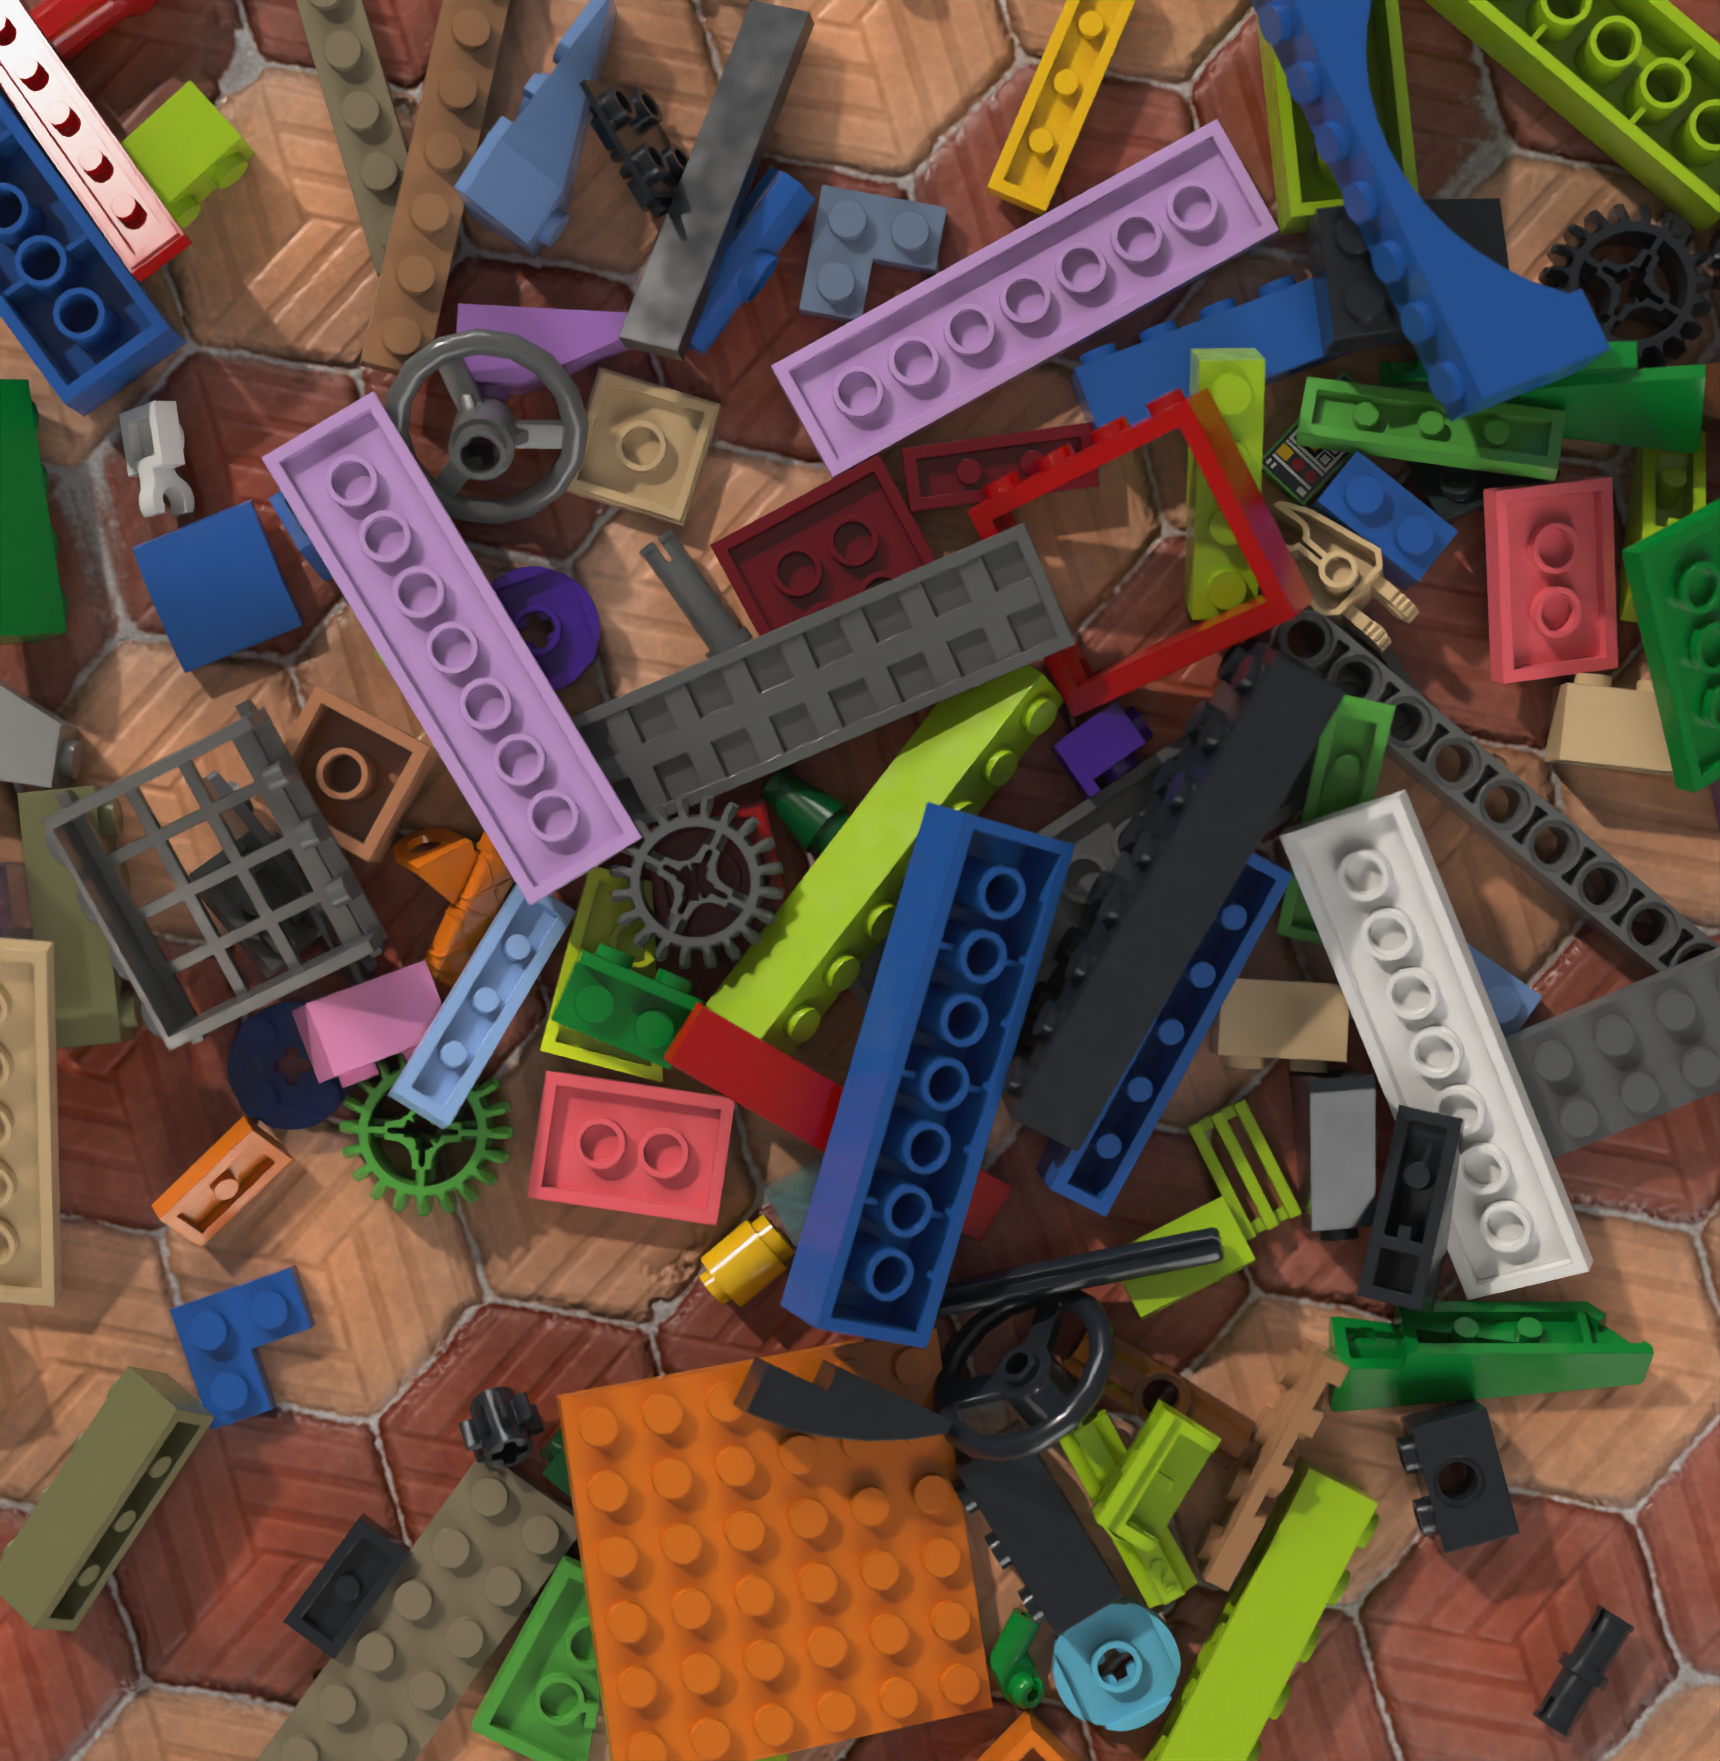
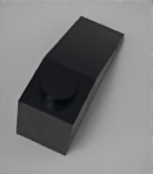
M1399 1105L1357 1296L1418 1311L1434 1310L1448 1245L1465 1119Z

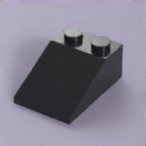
M1500 198L1422 199L1430 210L1457 236L1479 253L1509 270ZM1340 205L1316 209L1305 229L1323 354L1412 343L1403 332L1400 314L1385 283L1376 275L1372 265V255L1357 224L1348 216L1345 206Z

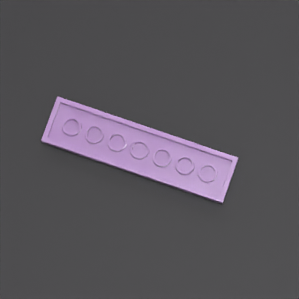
M1215 119L771 365V369L833 479L878 454H883L1276 236L1279 228L1218 119Z
M374 391L263 456L262 460L529 905L536 904L621 853L624 848L641 841L643 838L635 827L633 820Z

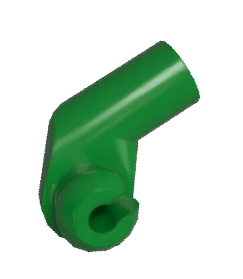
M1013 1608L991 1652L989 1664L1006 1700L1016 1704L1021 1709H1032L1041 1703L1045 1695V1685L1039 1678V1674L1028 1653L1041 1623L1037 1625L1029 1612L1020 1608Z

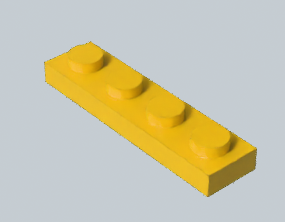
M1066 0L988 183L986 193L1042 216L1046 214L1136 0Z

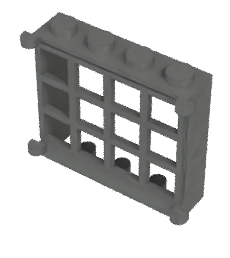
M250 699L235 706L241 716L240 719L81 799L71 789L58 794L56 798L62 808L41 820L47 830L45 841L51 855L61 866H67L79 888L77 898L82 911L91 922L98 923L111 945L109 955L115 970L124 980L131 981L142 1001L141 1013L145 1024L152 1034L156 1037H162L169 1051L190 1041L195 1045L205 1040L207 1033L367 955L374 958L385 952L383 942L388 935L265 707L257 709ZM232 740L254 782L215 801L193 759ZM179 767L200 809L161 827L139 786ZM125 794L147 835L108 854L86 813ZM262 794L284 836L244 855L222 812ZM208 820L230 863L191 882L168 839ZM155 847L177 889L138 908L115 865ZM291 848L313 891L273 909L251 867ZM238 875L260 917L220 935L198 894ZM184 901L207 943L168 961L149 928L146 919ZM321 903L342 945L303 963L281 921ZM267 929L289 971L250 989L228 947ZM214 955L236 996L197 1014L175 973Z

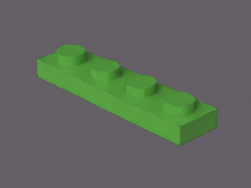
M1307 376L1297 429L1296 445L1349 453L1359 451L1363 455L1555 481L1559 467L1567 411L1499 403L1450 422L1442 403L1436 399L1433 393Z
M1349 695L1343 697L1319 739L1301 823L1374 800L1396 706ZM1291 866L1290 872L1294 874V871ZM1294 874L1286 888L1276 934L1323 945Z

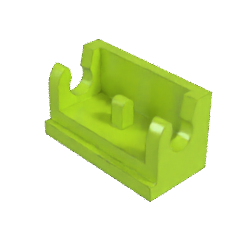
M1223 1196L1128 1243L1131 1244L1214 1227L1218 1229L1224 1247V1259L1218 1263L1121 1281L1140 1321L1254 1264L1256 1258Z
M1159 1399L1091 1508L1096 1523L1151 1554L1160 1541L1159 1537L1211 1453L1216 1450L1222 1439Z

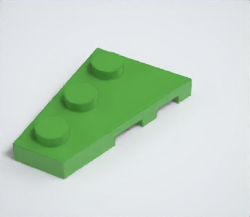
M566 1554L563 1555L555 1567L471 1720V1730L534 1761H588L593 1729L596 1726L599 1710L600 1688L582 1566L580 1561Z

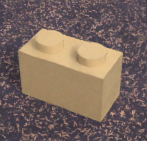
M1577 673L1573 674V683L1567 682L1552 688L1545 763L1674 776L1652 680H1637L1636 690L1612 687L1613 677Z
M1237 977L1211 1024L1210 1052L1217 1055H1226V1067L1264 1069L1265 1058L1290 1059V1071L1328 1073L1329 1061L1347 1062L1349 1007L1340 984Z

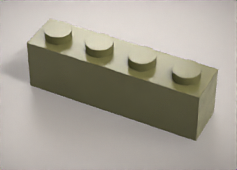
M91 785L17 793L32 940L54 942L56 1049L137 1039L135 1027H140L143 1023L141 1013L142 1001L135 988L131 989V981L124 980L115 970L109 955L111 945L99 924L91 922L82 911L77 898L79 888L67 866H61L51 855L45 841L47 830L41 822L42 819L62 808L56 798L58 794L71 789L81 799L103 788V786ZM115 798L86 813L108 854L117 850L115 836H121L124 827L121 804L118 798ZM122 862L115 866L130 891L128 869L125 862Z
M128 1366L122 1377L116 1380L109 1389L105 1403L87 1430L74 1442L72 1453L53 1482L38 1497L36 1508L16 1538L5 1547L0 1561V1596L33 1628L75 1631L215 1416L167 1373Z

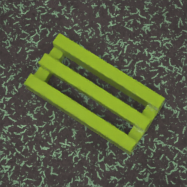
M1241 1098L1186 1126L1220 1196L1224 1197L1246 1241L1256 1237V1234L1266 1229L1270 1230L1278 1226L1280 1222L1288 1218L1292 1219L1302 1214L1245 1099ZM1236 1116L1281 1203V1206L1273 1210L1228 1123V1120ZM1214 1127L1260 1215L1251 1221L1248 1220L1205 1134L1206 1131Z

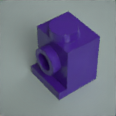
M1116 700L1056 742L1049 749L1086 800L1100 791V788L1094 781L1096 777L1102 774L1107 783L1110 784L1140 763L1133 752L1154 736L1145 720L1133 706L1124 711Z

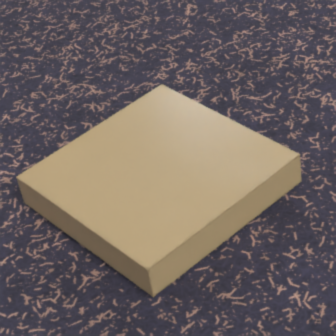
M599 367L585 411L589 426L584 462L566 492L685 528L719 418L721 404Z

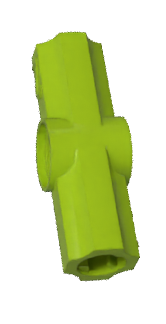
M1105 1409L1088 1414L1077 1429L1059 1441L1093 1505L1127 1452ZM1168 1525L1159 1537L1160 1541L1151 1554L1143 1551L1111 1530L1104 1528L1110 1535L1149 1608L1168 1604L1184 1595L1187 1590L1198 1583Z

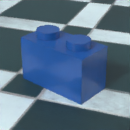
M1356 451L1341 466L1308 507L1379 547L1382 553L1384 576L1403 591L1422 578L1459 532L1359 451Z

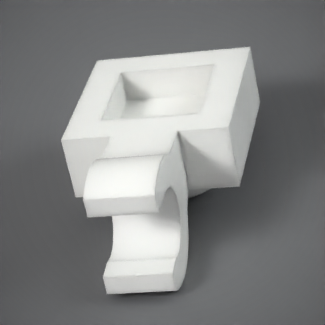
M152 401L119 414L128 477L140 478L139 506L144 518L165 513L163 494L170 501L172 517H180L192 513L195 504L193 492L190 486L175 471L176 467L185 465L183 452L185 438L183 429L179 424L176 401Z

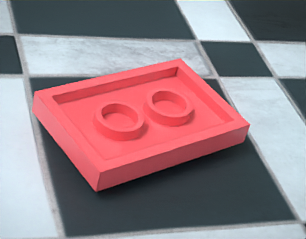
M1597 475L1483 489L1491 681L1507 684L1618 668L1612 477Z
M548 1069L545 1072L527 1198L717 1226L736 1102L725 1095Z

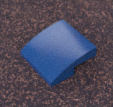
M252 499L133 547L135 558L153 604L185 673L303 626L304 618L277 563L278 554Z

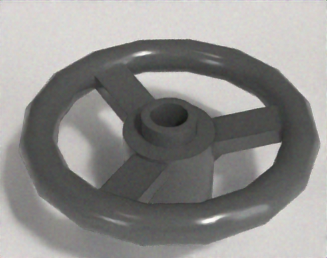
M475 328L438 337L405 361L386 395L385 409L449 516L455 520L498 525L532 517L566 492L584 462L589 423L577 384L553 354L518 334ZM474 355H485L510 359L533 372L555 397L561 420H517L511 409L501 401L482 397L464 358ZM438 370L458 412L455 416L448 444L450 458L434 478L416 456L409 434V423L413 399L424 380ZM515 448L560 449V453L547 475L523 493L494 500L464 496L458 493L469 478L490 480L503 474L513 460Z

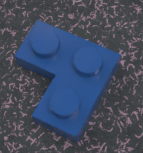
M295 1265L170 1309L202 1405L215 1416L210 1424L211 1430L272 1410L276 1406L257 1347L305 1331L316 1325Z

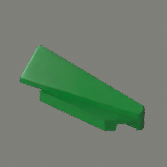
M1637 341L1608 342L1611 349L1579 372L1502 402L1567 411L1563 438L1692 454L1700 446L1706 366L1686 365L1637 369ZM1420 356L1418 361H1385L1380 363V386L1432 393L1429 375Z
M1435 1301L1433 1311H1418L1397 1305L1394 1314L1395 1324L1347 1317L1330 1318L1329 1349L1348 1365L1350 1369L1340 1388L1329 1383V1405L1332 1411L1342 1412L1638 1385L1646 1377L1654 1351L1652 1345L1645 1340L1642 1343H1630L1606 1326V1314L1587 1301Z

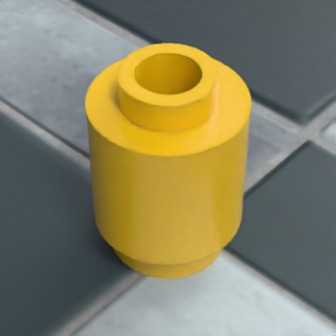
M763 1213L752 1223L746 1219L700 1258L707 1270L699 1278L721 1305L724 1306L732 1299L737 1305L743 1307L788 1268L785 1261L793 1256L796 1251Z

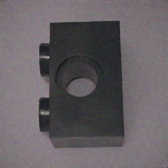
M1475 1399L1463 1400L1400 1417L1405 1436L1396 1438V1447L1405 1474L1407 1476L1415 1474L1421 1498L1412 1500V1506L1419 1531L1423 1538L1432 1536V1540L1444 1553L1520 1534L1487 1408ZM1450 1463H1465L1467 1476L1463 1484L1454 1490L1440 1489L1439 1476L1441 1471Z

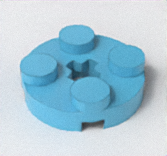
M1132 1597L1119 1598L1058 1636L1055 1634L1051 1663L1052 1674L1060 1698L1073 1715L1085 1722L1088 1720L1095 1725L1105 1726L1106 1730L1121 1732L1142 1727L1152 1722L1165 1711L1172 1699L1171 1693L1176 1687L1177 1675L1178 1677L1180 1675V1654L1173 1634L1165 1621L1157 1613L1145 1607L1141 1601ZM1113 1648H1116L1119 1653L1129 1652L1133 1656V1660L1125 1665L1128 1675L1118 1680L1112 1672L1101 1674L1098 1670V1665L1105 1661L1104 1653Z

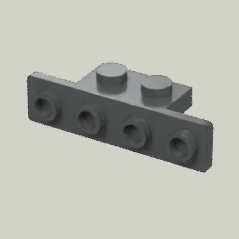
M213 771L203 779L215 801L241 788L233 781L226 782L217 771ZM250 799L222 812L244 855L282 837L278 832L274 830L267 831L252 813L253 805ZM291 848L251 867L273 909L313 891L308 879L293 862L294 854ZM224 850L191 872L189 875L191 882L230 863ZM238 875L198 894L228 932L260 917ZM321 903L281 921L299 956L315 943H318L325 952L342 945ZM267 929L238 942L268 979L286 966ZM367 955L340 968V970L355 986L369 981L378 970L379 964L374 958Z

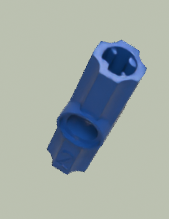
M771 166L745 201L689 345L690 350L699 353L703 357L709 348L712 347L714 341L725 330L743 302L746 304L750 303L767 283L779 262L780 257L777 255L815 205V197L801 183L787 173Z

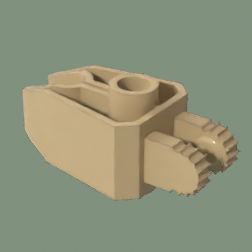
M1277 501L1274 504L1276 518L1302 542V544L1298 542L1295 545H1287L1314 599L1304 610L1318 611L1327 616L1341 629L1347 627L1374 650L1383 653L1392 641L1381 625L1372 621L1362 612L1367 604L1375 598L1394 617L1406 623H1410L1418 615L1419 611L1410 599L1384 578L1381 549L1313 509L1289 502Z

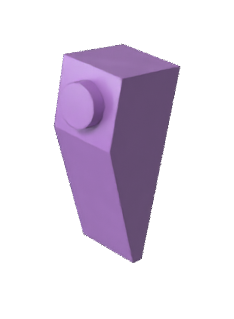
M458 304L456 333L479 328L518 334L553 354L569 376L631 349L625 347L619 338L628 312ZM474 355L464 358L482 397L493 398L505 404L508 403L509 394L527 395L545 387L536 374L510 359L485 355Z

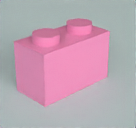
M426 960L306 1003L291 1012L318 1083L339 1077L342 1088L378 1075L379 1072L375 1062L396 1054L399 1055L402 1052L408 1062L441 1008L442 1002Z

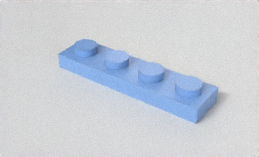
M515 883L388 1096L441 1129L450 1126L576 911L552 895L531 906L517 883Z

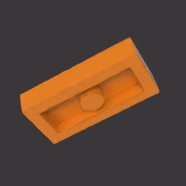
M243 1116L151 1206L160 1221L202 1248L293 1159L282 1143Z

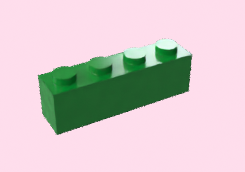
M0 379V645L39 643L67 633L65 620L68 614V602L64 591L60 588L56 563L58 538L56 531L50 524L46 498L49 479L47 470L40 459L36 433L39 426V414L36 404L31 400L28 379Z

